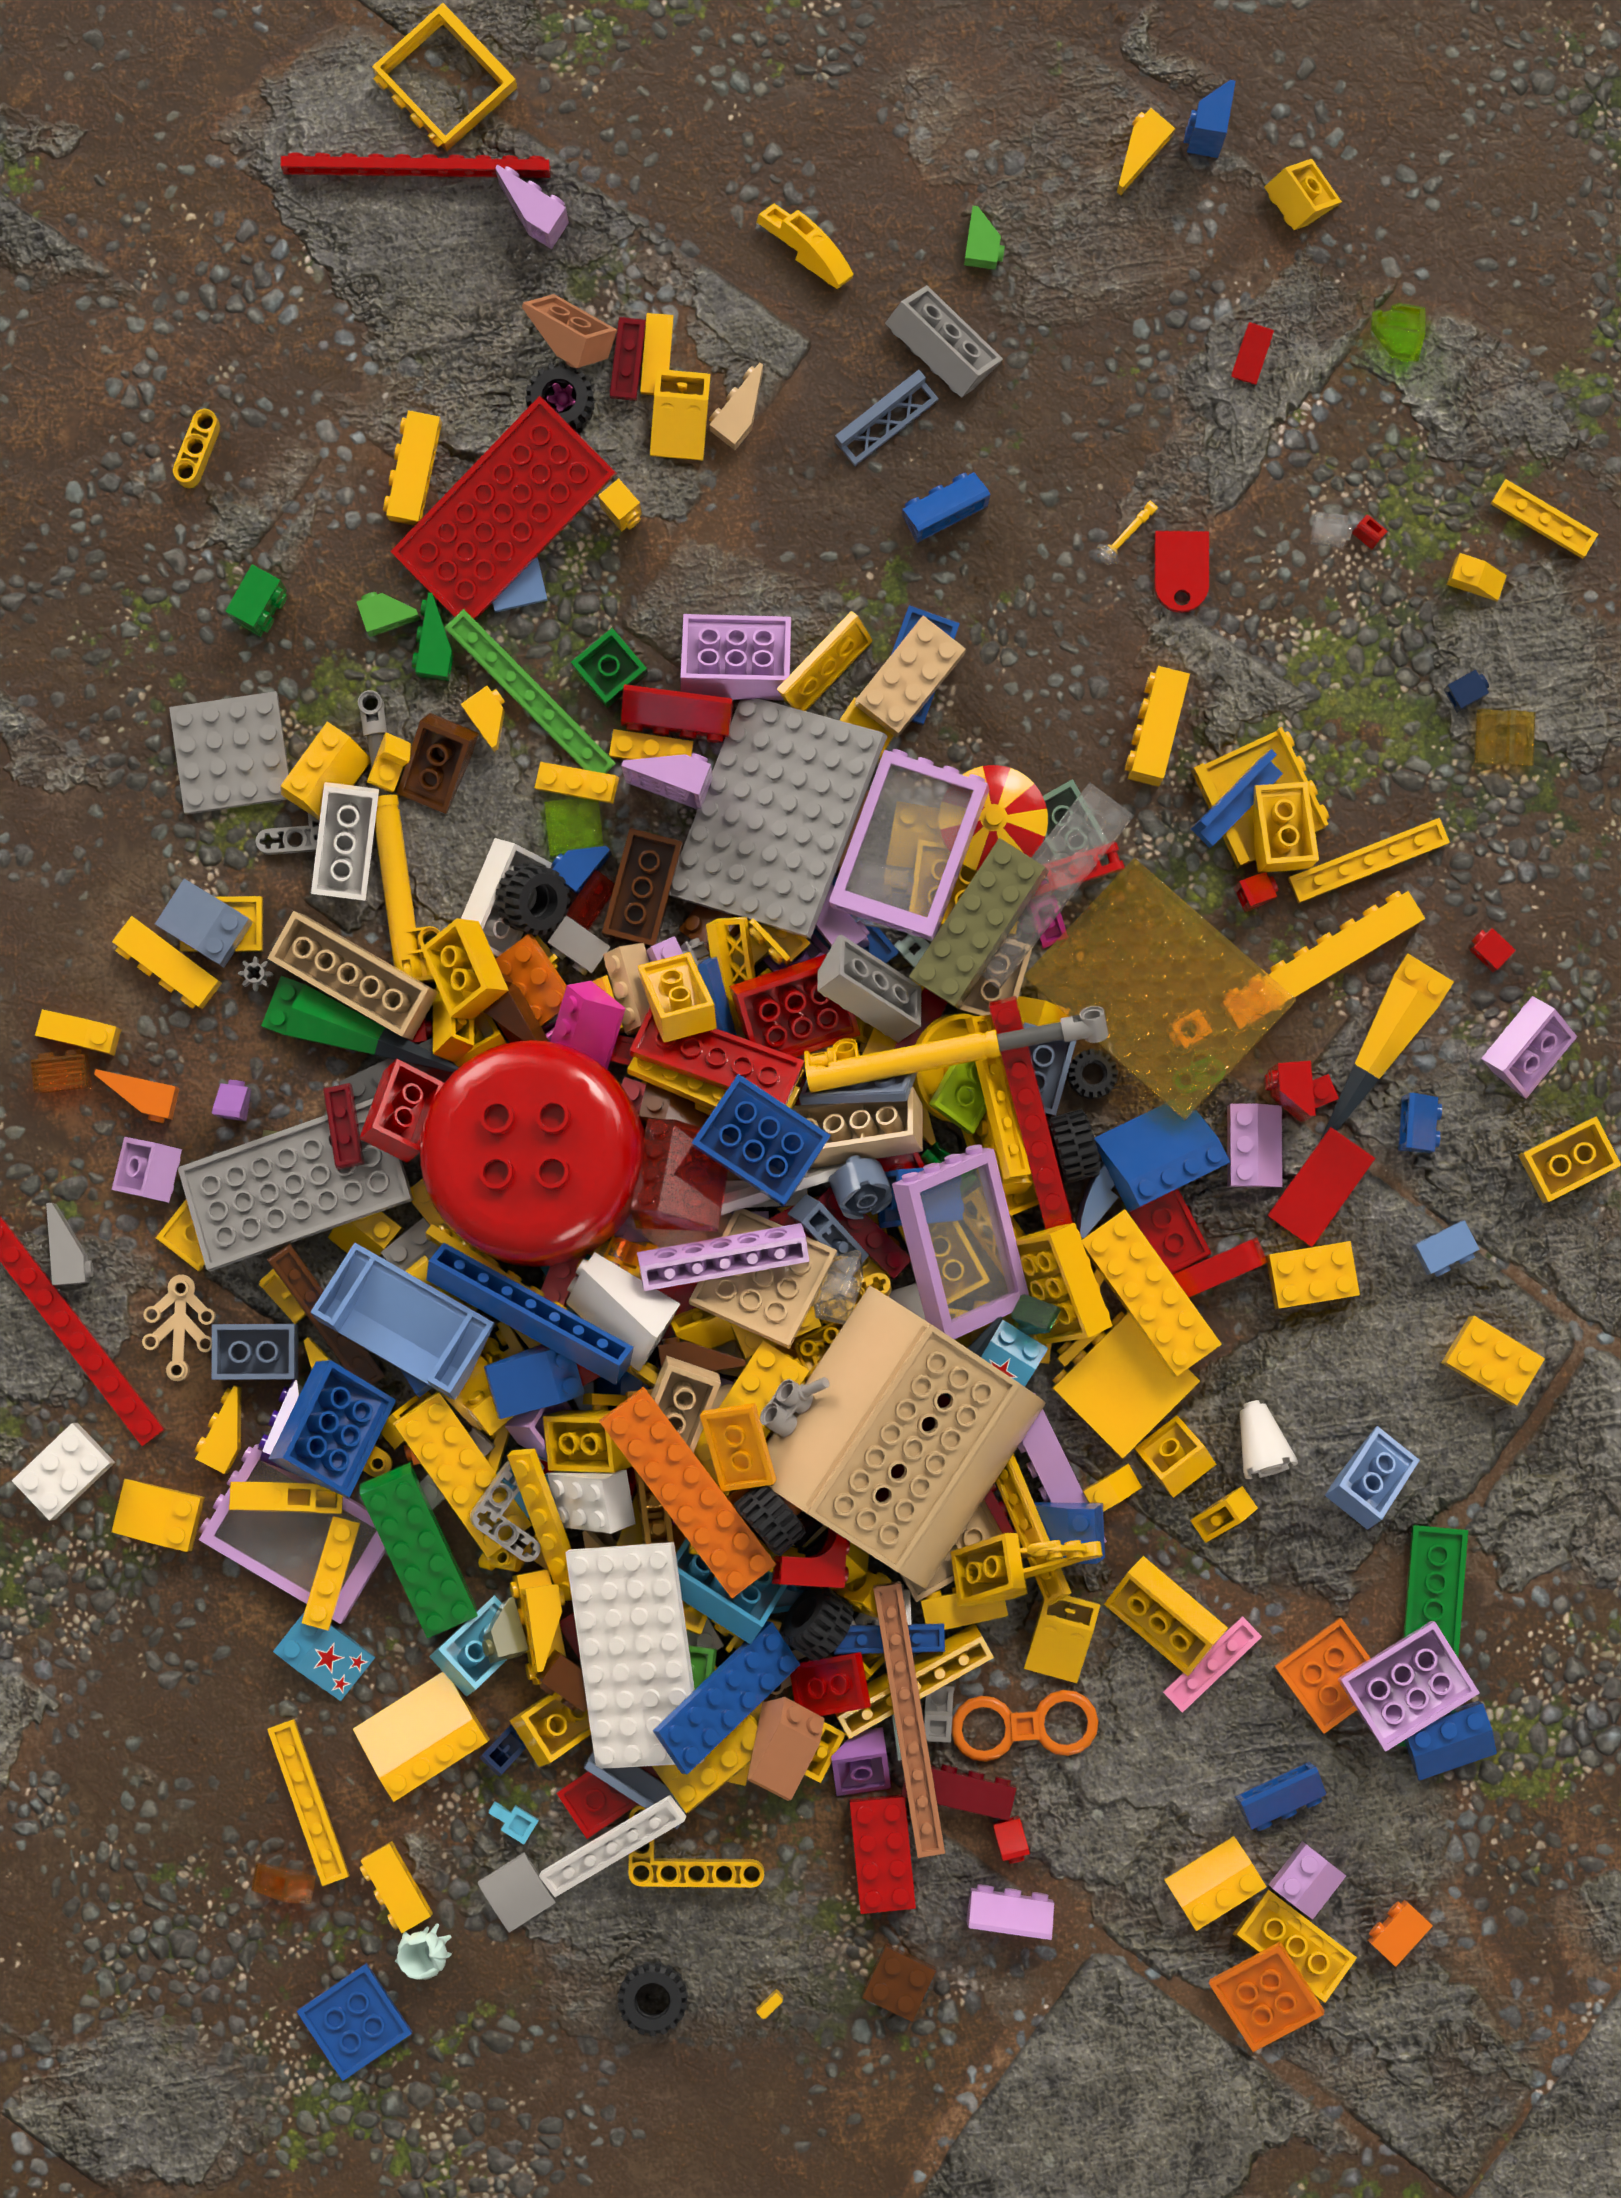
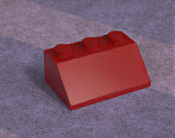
M1311 1061L1277 1063L1268 1070V1074L1264 1075L1265 1090L1270 1091V1097L1300 1122L1316 1116Z

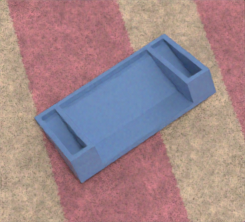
M357 1243L353 1244L310 1312L317 1321L453 1400H456L469 1379L495 1324Z

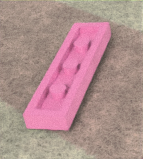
M1242 1616L1221 1636L1189 1676L1182 1673L1163 1693L1183 1713L1262 1636Z

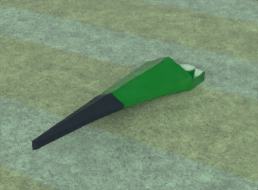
M283 976L279 979L261 1025L266 1029L287 1037L395 1060L399 1059L404 1062L454 1073L459 1068L315 989Z

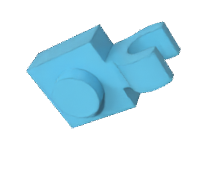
M495 1801L488 1812L504 1822L501 1831L522 1844H525L539 1819L516 1805L510 1812Z

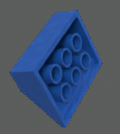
M738 1074L692 1141V1146L785 1207L831 1135Z
M1185 1095L1179 1096L1095 1137L1097 1150L1128 1212L1230 1163L1219 1138Z
M331 1360L316 1361L271 1452L269 1460L291 1473L350 1498L396 1399Z

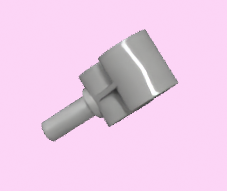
M823 1377L807 1385H799L791 1379L784 1380L778 1386L772 1399L763 1408L760 1414L761 1423L778 1435L787 1437L794 1431L797 1425V1417L793 1413L801 1414L806 1412L812 1404L813 1394L829 1387L828 1379Z

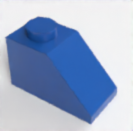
M607 846L568 850L564 855L559 854L551 867H553L552 870L559 872V876L565 879L564 885L568 886L571 891L579 896L609 859L612 852Z

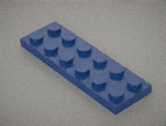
M766 1621L751 1644L745 1641L653 1730L682 1774L687 1775L800 1665L773 1622Z

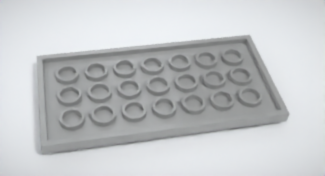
M373 1099L355 1105L360 1135ZM325 1115L178 1167V1172L206 1269L213 1271L414 1200L402 1160L361 1140L365 1164L336 1169L328 1116Z

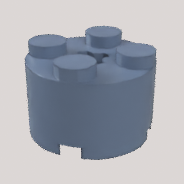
M859 1155L851 1156L846 1160L845 1165L829 1177L828 1181L843 1215L847 1218L862 1219L864 1218L863 1214L872 1212V1215H875L885 1209L892 1200V1189L881 1163L875 1159H861Z

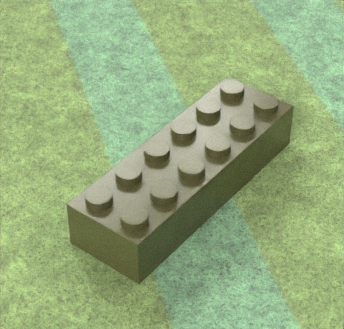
M999 838L909 977L959 1010L1048 874L1047 868Z

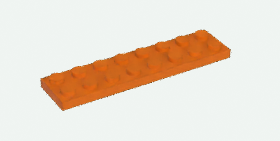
M644 1387L599 1420L600 1424L731 1598H734L777 1565Z

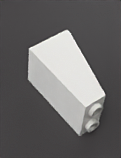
M594 1252L589 1261L583 1259L576 1270V1274L579 1277L575 1276L570 1283L567 1291L571 1292L566 1303L582 1319L633 1346L630 1365L640 1372L663 1338L680 1303L657 1289L644 1291L642 1280Z

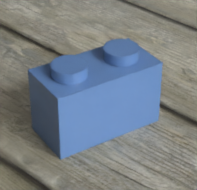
M1465 1220L1412 1246L1426 1274L1435 1273L1436 1277L1450 1271L1449 1265L1456 1261H1459L1461 1265L1475 1258L1473 1253L1480 1250Z

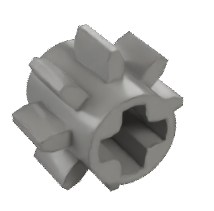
M254 956L252 963L243 961L245 969L238 972V975L246 978L242 985L246 987L251 983L253 984L254 991H258V985L263 984L268 987L267 977L273 976L272 972L266 971L269 963L265 961L260 965L256 956ZM252 969L260 970L259 974L261 977L258 980L254 977L250 979L253 976L251 973Z

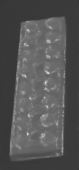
M1089 782L1031 857L1045 866L1049 872L981 975L999 990L1134 817L1132 813Z

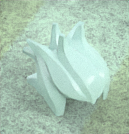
M438 1923L429 1933L428 1926L423 1931L411 1935L406 1932L403 1933L395 1962L398 1963L401 1970L409 1978L427 1980L436 1976L439 1971L443 1970L446 1958L452 1955V1953L447 1952L445 1946L446 1942L452 1937L451 1935L437 1937Z

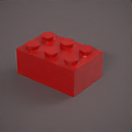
M396 1059L383 1071L359 1139L408 1163L420 1153L424 1121L436 1094L444 1082Z

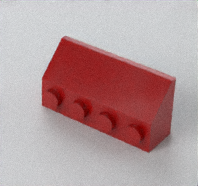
M624 684L621 723L622 726H627L626 730L642 732L643 728L652 729L654 734L668 736L669 732L680 733V737L686 739H696V735L707 737V741L722 743L725 737H729L733 713L732 698Z

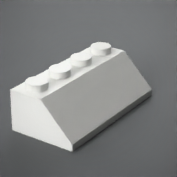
M494 838L461 919L480 922L495 957H498L517 943L523 935L522 931L514 930L510 926L505 925L502 922L503 918L499 917L497 913L500 908L495 906V900H498L496 889L501 888L499 881L501 878L505 879V873L508 870H513V866L529 863L551 868L552 865L551 862L515 843ZM536 888L533 889L529 896V910L533 908L537 899Z

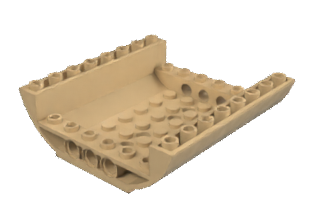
M869 1285L805 1383L807 1385L825 1377L829 1381V1387L813 1394L812 1404L806 1412L801 1414L793 1413L797 1417V1425L790 1435L782 1437L773 1432L767 1441V1447L777 1479L774 1485L767 1486L896 1572L926 1588L1044 1408L1046 1402L932 1324ZM943 1393H948L950 1395L949 1405L940 1408L937 1404L938 1397ZM926 1417H933L935 1420V1426L930 1431L922 1429V1422ZM896 1464H902L904 1466V1474L900 1478H893L891 1476L892 1467ZM880 1488H887L889 1491L888 1498L884 1502H877L876 1492Z

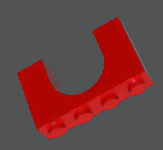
M777 1494L782 1500H786L785 1498ZM828 1527L826 1542L814 1555L809 1557L774 1556L773 1560L777 1565L773 1567L772 1584L844 1588L849 1577L846 1555L850 1551V1541Z

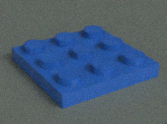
M367 1963L296 2011L342 2081L413 2032Z

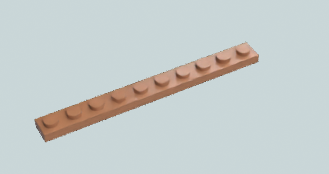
M901 1581L873 1585L917 1856L921 1858L945 1854Z

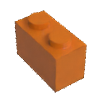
M1403 1900L1402 1903L1396 1902L1387 1913L1389 1917L1383 1924L1378 1922L1369 1932L1371 1937L1368 1941L1395 1967L1433 1926L1406 1900Z

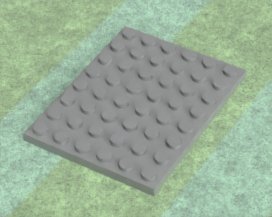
M759 698L752 700L740 699L730 725L729 737H725L712 771L713 778L701 809L698 808L680 854L669 894L670 897L736 917H747L749 921L754 918L759 924L811 939L887 735L883 732Z

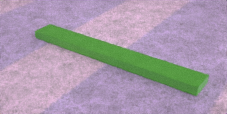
M464 609L444 627L584 770L606 774L616 764Z

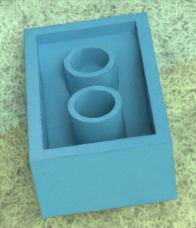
M495 1595L477 1611V1617L466 1621L429 1656L466 1697L474 1692L506 1661L490 1663L489 1657L484 1654L482 1648L483 1636L502 1604Z

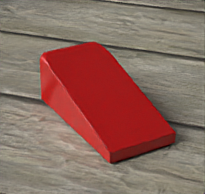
M1251 322L1248 323L1231 374L1232 378L1254 385L1257 384L1274 333L1273 329Z

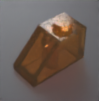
M256 1863L251 1890L286 1903L311 1904L316 1876L299 1870Z

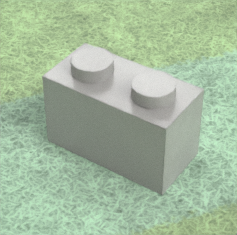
M568 916L563 919L548 941V944L552 946L550 952L561 960L568 957L575 962L572 967L584 976L587 972L594 976L604 962L603 954L612 950L608 944Z

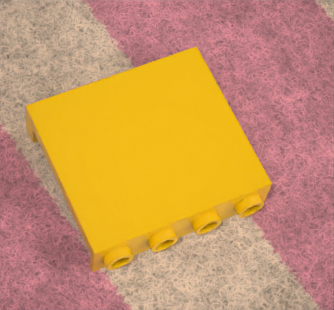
M1282 727L1211 762L1202 763L1191 771L1210 809L1260 757L1272 749L1277 755L1271 762L1283 773L1274 784L1307 782L1315 832L1320 831L1328 825L1327 820L1330 819L1328 811L1323 804L1319 805L1315 797L1318 795L1316 786L1312 780H1307L1304 771H1306L1304 761L1301 756L1296 757L1292 749L1295 746L1293 738L1288 731L1284 732ZM1254 804L1222 836L1237 869L1256 860L1254 849Z
M1121 1311L1111 1321L1113 1327L1107 1333L1102 1331L1091 1341L1094 1346L1087 1353L1082 1350L1072 1360L1075 1365L1068 1372L1063 1369L1052 1380L1055 1383L1052 1389L1074 1409L1120 1458H1124L1200 1380L1189 1369L1174 1377L1128 1312L1124 1314Z

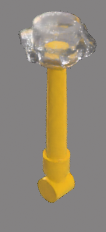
M1150 500L1143 508L1144 510L1139 512L1136 519L1112 545L1099 544L1097 546L1099 550L1097 556L1106 565L1111 563L1118 564L1117 549L1159 507Z

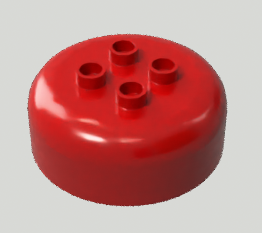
M529 1040L502 1044L488 1049L465 1062L446 1080L436 1094L424 1121L420 1144V1162L424 1184L435 1209L458 1236L480 1252L496 1260L519 1266L542 1267L578 1259L604 1244L618 1231L631 1214L642 1190L646 1173L647 1147L644 1128L632 1100L621 1084L604 1066L587 1054L572 1047L548 1041Z

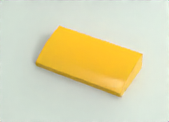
M1270 1890L1263 1894L1233 1933L1235 1937L1256 1953H1260L1281 1942L1318 2001L1326 2003L1357 1959L1356 1956Z

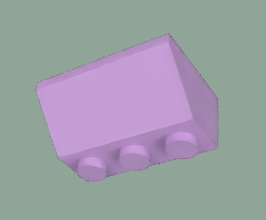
M1532 996L1481 1059L1495 1075L1527 1099L1577 1036L1555 1008Z
M1229 1104L1227 1106V1156L1230 1160V1163L1227 1164V1187H1282V1106L1268 1104Z
M978 1884L977 1889H970L966 1918L968 1928L1052 1940L1054 1902L1052 1899H1048V1894L1032 1892V1897L1021 1895L1020 1890L1005 1888L1004 1892L993 1891V1886Z

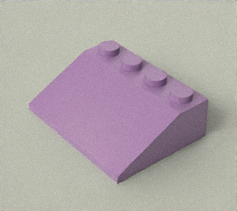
M683 614L681 692L732 699L752 700L759 698L762 700H784L777 688L790 676L791 617Z
M692 753V756L683 754L623 760L621 765L626 783L697 810L698 808L701 809L713 778L711 764L707 763L708 759Z
M1430 1621L1338 1678L1349 1699L1385 1752L1479 1694L1478 1689L1435 1621Z

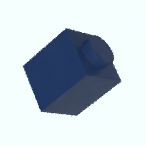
M1474 670L1448 684L1443 690L1457 713L1485 698L1489 694L1487 690L1489 684L1483 674L1479 675L1477 670Z

